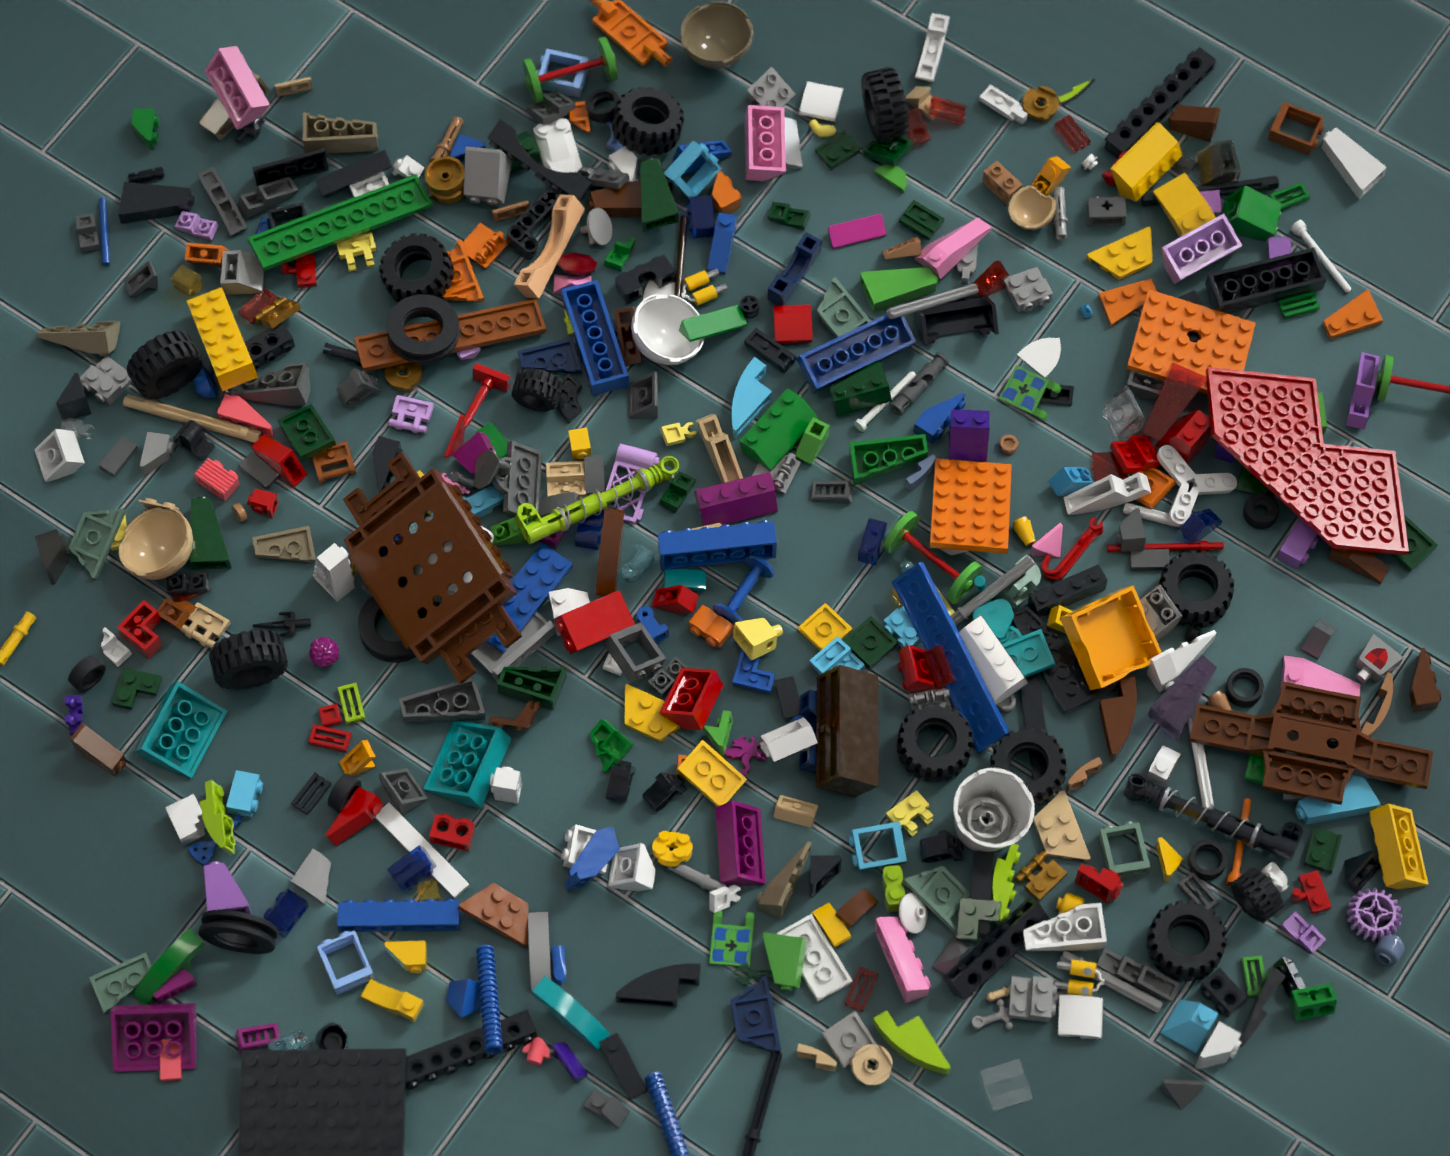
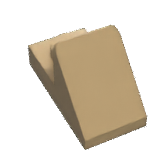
M915 87L905 97L906 102L932 121L944 109V105L930 95V87Z

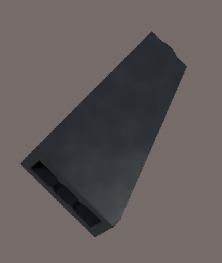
M124 182L118 212L120 222L125 224L180 215L182 211L190 213L191 206H194L195 196L192 195L191 189L186 187Z

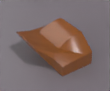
M166 598L157 611L162 620L180 631L188 617L197 607L186 600L173 602Z

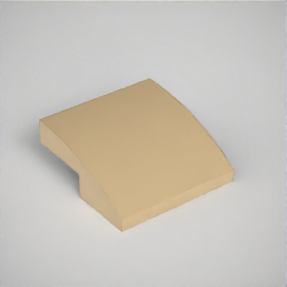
M584 461L546 463L548 496L576 492L578 493V500H580V496L582 498L586 497Z

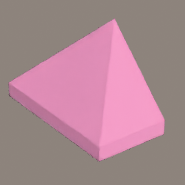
M554 275V294H562L561 289L591 282V276Z
M1059 523L1033 544L1031 555L1037 557L1049 555L1053 558H1060L1063 525Z

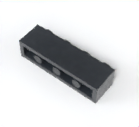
M1098 564L1030 593L1028 605L1041 618L1050 614L1053 607L1058 605L1066 607L1105 590L1108 580Z

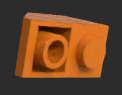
M720 171L717 174L712 192V205L718 213L729 214L740 208V199L742 197L740 192L732 187L730 178Z

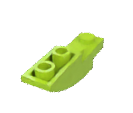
M213 780L206 781V800L199 802L203 812L201 814L203 822L212 839L230 855H234V846L236 844L233 837L234 823L225 814L223 788Z
M1017 844L1010 845L1006 860L997 859L993 874L991 899L992 901L1002 902L1000 923L996 922L997 925L1001 924L1008 917L1010 909L1007 908L1008 903H1013L1016 891L1013 890L1014 883H1012L1015 871L1012 870L1014 863L1018 864L1021 855L1018 852L1019 845Z

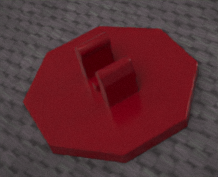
M574 252L561 255L558 266L567 273L581 276L593 273L597 267V262L589 255Z

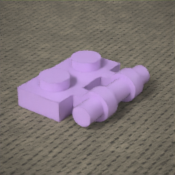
M397 395L392 415L398 416L397 420L390 419L389 426L395 427L396 430H409L414 434H426L427 426H422L421 422L429 423L434 403ZM405 418L414 419V423L404 422Z

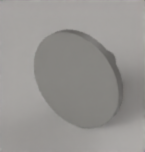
M594 208L588 214L587 226L581 227L580 231L582 234L588 233L590 245H604L612 237V223L608 214L603 209Z

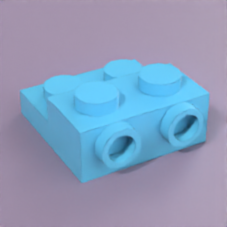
M904 606L900 609L897 608L883 620V628L897 639L898 645L901 648L908 645L917 647L921 643Z

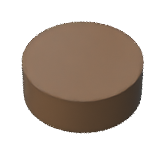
M1004 435L999 442L1001 452L1008 455L1015 453L1018 449L1017 438L1013 435Z
M240 503L233 505L232 511L236 519L240 523L246 521L248 517L243 506Z

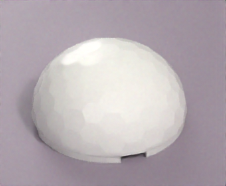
M655 294L647 297L636 308L632 317L631 331L637 348L648 359L659 364L678 365L687 362L701 349L704 338L689 342L679 332L682 320L698 316L699 313L691 304L675 295Z

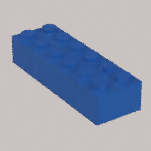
M598 280L561 289L564 308L592 395L628 387V372Z
M886 314L799 355L796 360L814 393L861 371L878 360L882 361L912 347L916 340L904 316L889 319Z
M763 520L753 524L744 522L734 526L725 524L715 528L706 526L696 530L687 528L677 532L668 530L658 533V553L661 570L744 562V558L748 555H755L762 559L776 558L777 539L774 521Z

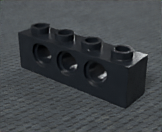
M283 322L273 329L268 328L244 342L255 370H258L260 366L267 362L274 361L279 355L290 352L295 347L294 339Z

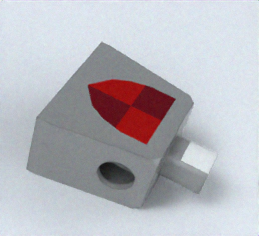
M1374 634L1356 663V667L1360 669L1356 674V678L1362 683H1365L1369 678L1379 682L1386 677L1388 672L1391 673L1401 664L1403 656Z

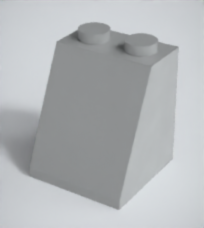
M466 146L464 195L472 203L479 204L482 201L490 205L504 204L512 161L501 150Z

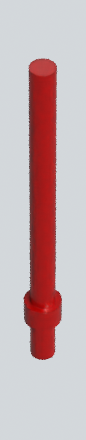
M1200 541L1199 543L1145 544L1144 550L1169 549V551L1200 550V552H1208V550H1223L1224 544L1223 542ZM1107 544V552H1121L1120 544Z

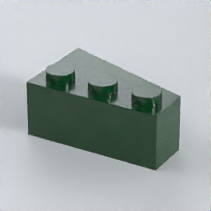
M503 667L497 682L498 693L527 703L532 700L534 701L533 704L539 701L541 707L554 711L567 677L566 667H560V669H547V667H541V669Z

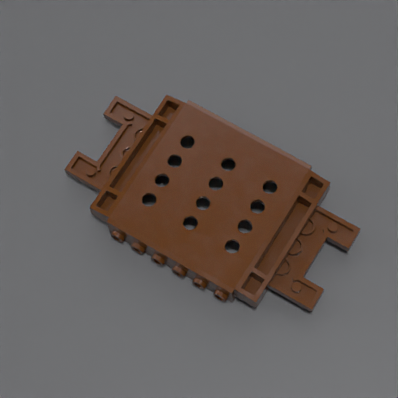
M401 452L387 463L396 479L368 501L359 488H356L343 498L346 506L360 526L347 536L344 542L351 553L349 558L355 569L359 572L375 601L379 604L394 631L398 634L404 647L407 650H412L419 661L424 664H429L441 654L457 681L463 684L477 673L467 657L495 634L505 648L510 647L522 637L503 607L507 601L518 594L509 581L513 577L510 572L512 568L501 558L500 555L502 553L500 549L490 541L492 539L491 535L481 527L482 522L478 516L472 513L470 503L462 498L461 489L456 484L452 485L446 482L439 471L431 469L420 478L405 453ZM432 511V520L426 522L424 519L425 513ZM417 523V532L411 534L409 531L410 525ZM397 535L403 536V542L400 545H395L394 543ZM451 541L453 544L452 550L445 552L444 544ZM386 546L388 554L385 557H381L379 551L382 547ZM436 553L438 556L437 562L430 564L429 556ZM417 565H421L423 568L419 576L414 574V568ZM467 572L472 573V580L469 583H465L463 580L464 574ZM402 577H406L408 580L404 588L399 586V580ZM456 584L457 592L450 595L448 592L449 586ZM441 596L442 604L435 607L433 604L434 598ZM426 608V617L420 619L418 616L419 610Z

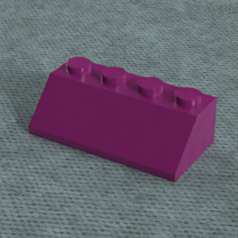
M771 472L697 489L694 492L702 526L716 523L725 525L778 512Z
M730 801L715 807L720 883L730 886L766 884L760 808L736 801Z

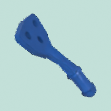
M241 816L233 817L234 828L241 824ZM212 838L208 841L198 842L189 847V853L194 860L203 866L207 865L214 855L217 843Z

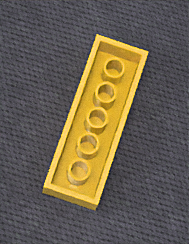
M222 287L187 300L222 391L258 378Z

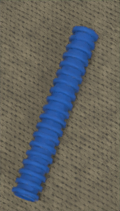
M481 945L476 949L484 1050L488 1054H497L503 1050L494 948L491 945Z
M651 1073L644 1080L648 1082L646 1086L650 1088L648 1091L649 1094H652L650 1097L654 1100L653 1105L656 1106L655 1111L658 1112L657 1117L660 1118L659 1123L662 1124L661 1129L664 1130L663 1135L666 1136L665 1141L668 1142L669 1153L672 1154L671 1156H688L689 1151L686 1150L687 1145L684 1144L685 1139L682 1138L683 1133L680 1132L681 1128L678 1126L677 1116L673 1114L675 1110L671 1108L673 1104L669 1102L671 1099L670 1096H667L668 1090H665L666 1085L663 1084L662 1073Z

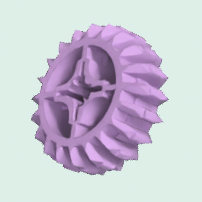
M1369 888L1365 889L1364 893L1359 891L1357 896L1352 897V902L1348 904L1349 910H1347L1346 914L1350 917L1347 921L1348 923H1353L1351 930H1358L1357 936L1361 933L1364 934V940H1367L1369 936L1372 942L1376 940V937L1380 941L1385 935L1395 934L1397 931L1396 927H1399L1401 924L1399 920H1401L1402 914L1398 913L1401 907L1395 906L1398 901L1397 899L1391 900L1392 894L1384 895V889L1380 893H1378L1377 888H1374L1372 892ZM1371 902L1370 907L1359 909V906ZM1362 920L1367 921L1369 926L1366 925ZM1390 920L1386 926L1377 928L1379 922Z

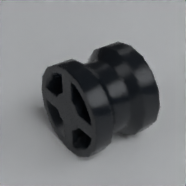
M747 295L740 302V308L745 318H755L759 313V301L755 296Z

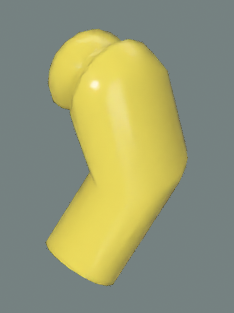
M815 119L809 123L810 128L818 137H831L836 133V128L832 125H820Z

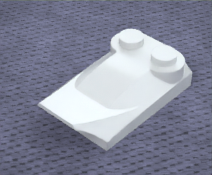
M560 118L545 125L540 123L533 128L544 167L559 172H577L582 169L570 122L567 119Z

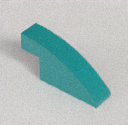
M546 976L533 989V997L549 1008L550 1016L597 1051L600 1049L599 1042L611 1036L583 1006Z

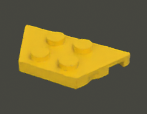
M1149 226L1090 252L1086 258L1090 262L1092 260L1099 264L1101 269L1110 272L1118 280L1152 266L1153 262L1151 228Z
M626 683L625 727L657 742H662L669 734L675 733L680 729L679 725L660 715L659 712L665 702L664 700Z

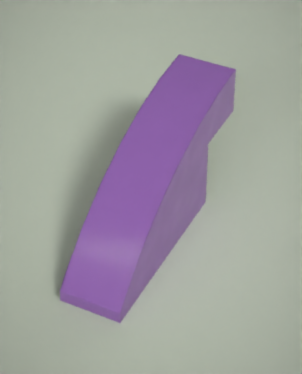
M1361 352L1346 426L1365 430L1370 404L1375 391L1380 356Z

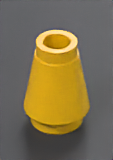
M1026 516L1013 522V529L1025 546H1030L1036 542L1031 522Z

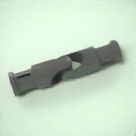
M937 352L934 356L935 358L930 363H927L899 393V397L895 402L890 403L889 407L896 415L902 416L904 410L909 405H912L937 378L939 371L949 364L946 356Z

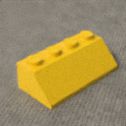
M1157 122L1110 168L1120 196L1137 202L1183 156L1178 141L1160 123Z
M1386 804L1369 811L1370 823L1375 835L1374 841L1378 849L1379 863L1382 867L1383 881L1386 887L1405 889L1429 885L1412 810Z

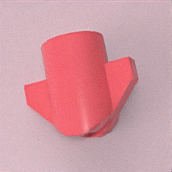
M539 1037L534 1038L532 1042L523 1047L522 1052L528 1054L526 1062L529 1064L541 1066L544 1058H551L548 1046Z

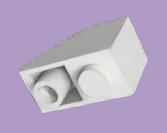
M624 146L609 155L608 167L610 171L628 173L630 179L626 183L635 181L638 169L637 157Z

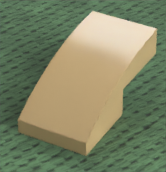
M798 1044L797 1057L816 1060V1069L836 1072L837 1062L818 1049Z

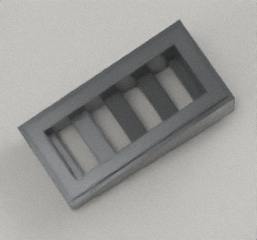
M850 480L812 482V500L852 503L853 485ZM819 487H822V495H819ZM827 488H830L829 495H827Z

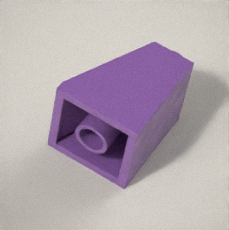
M211 862L209 865H204L207 911L232 910L252 914L246 898L226 865L221 862Z

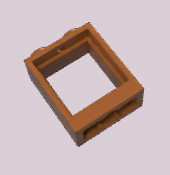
M1283 102L1271 127L1268 140L1309 155L1311 149L1315 150L1319 141L1316 139L1317 136L1322 135L1324 131V117ZM1285 118L1315 128L1310 141L1306 142L1280 132Z

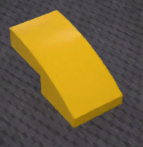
M829 902L812 912L813 917L821 926L825 936L834 948L852 938L845 924L835 916L836 911Z

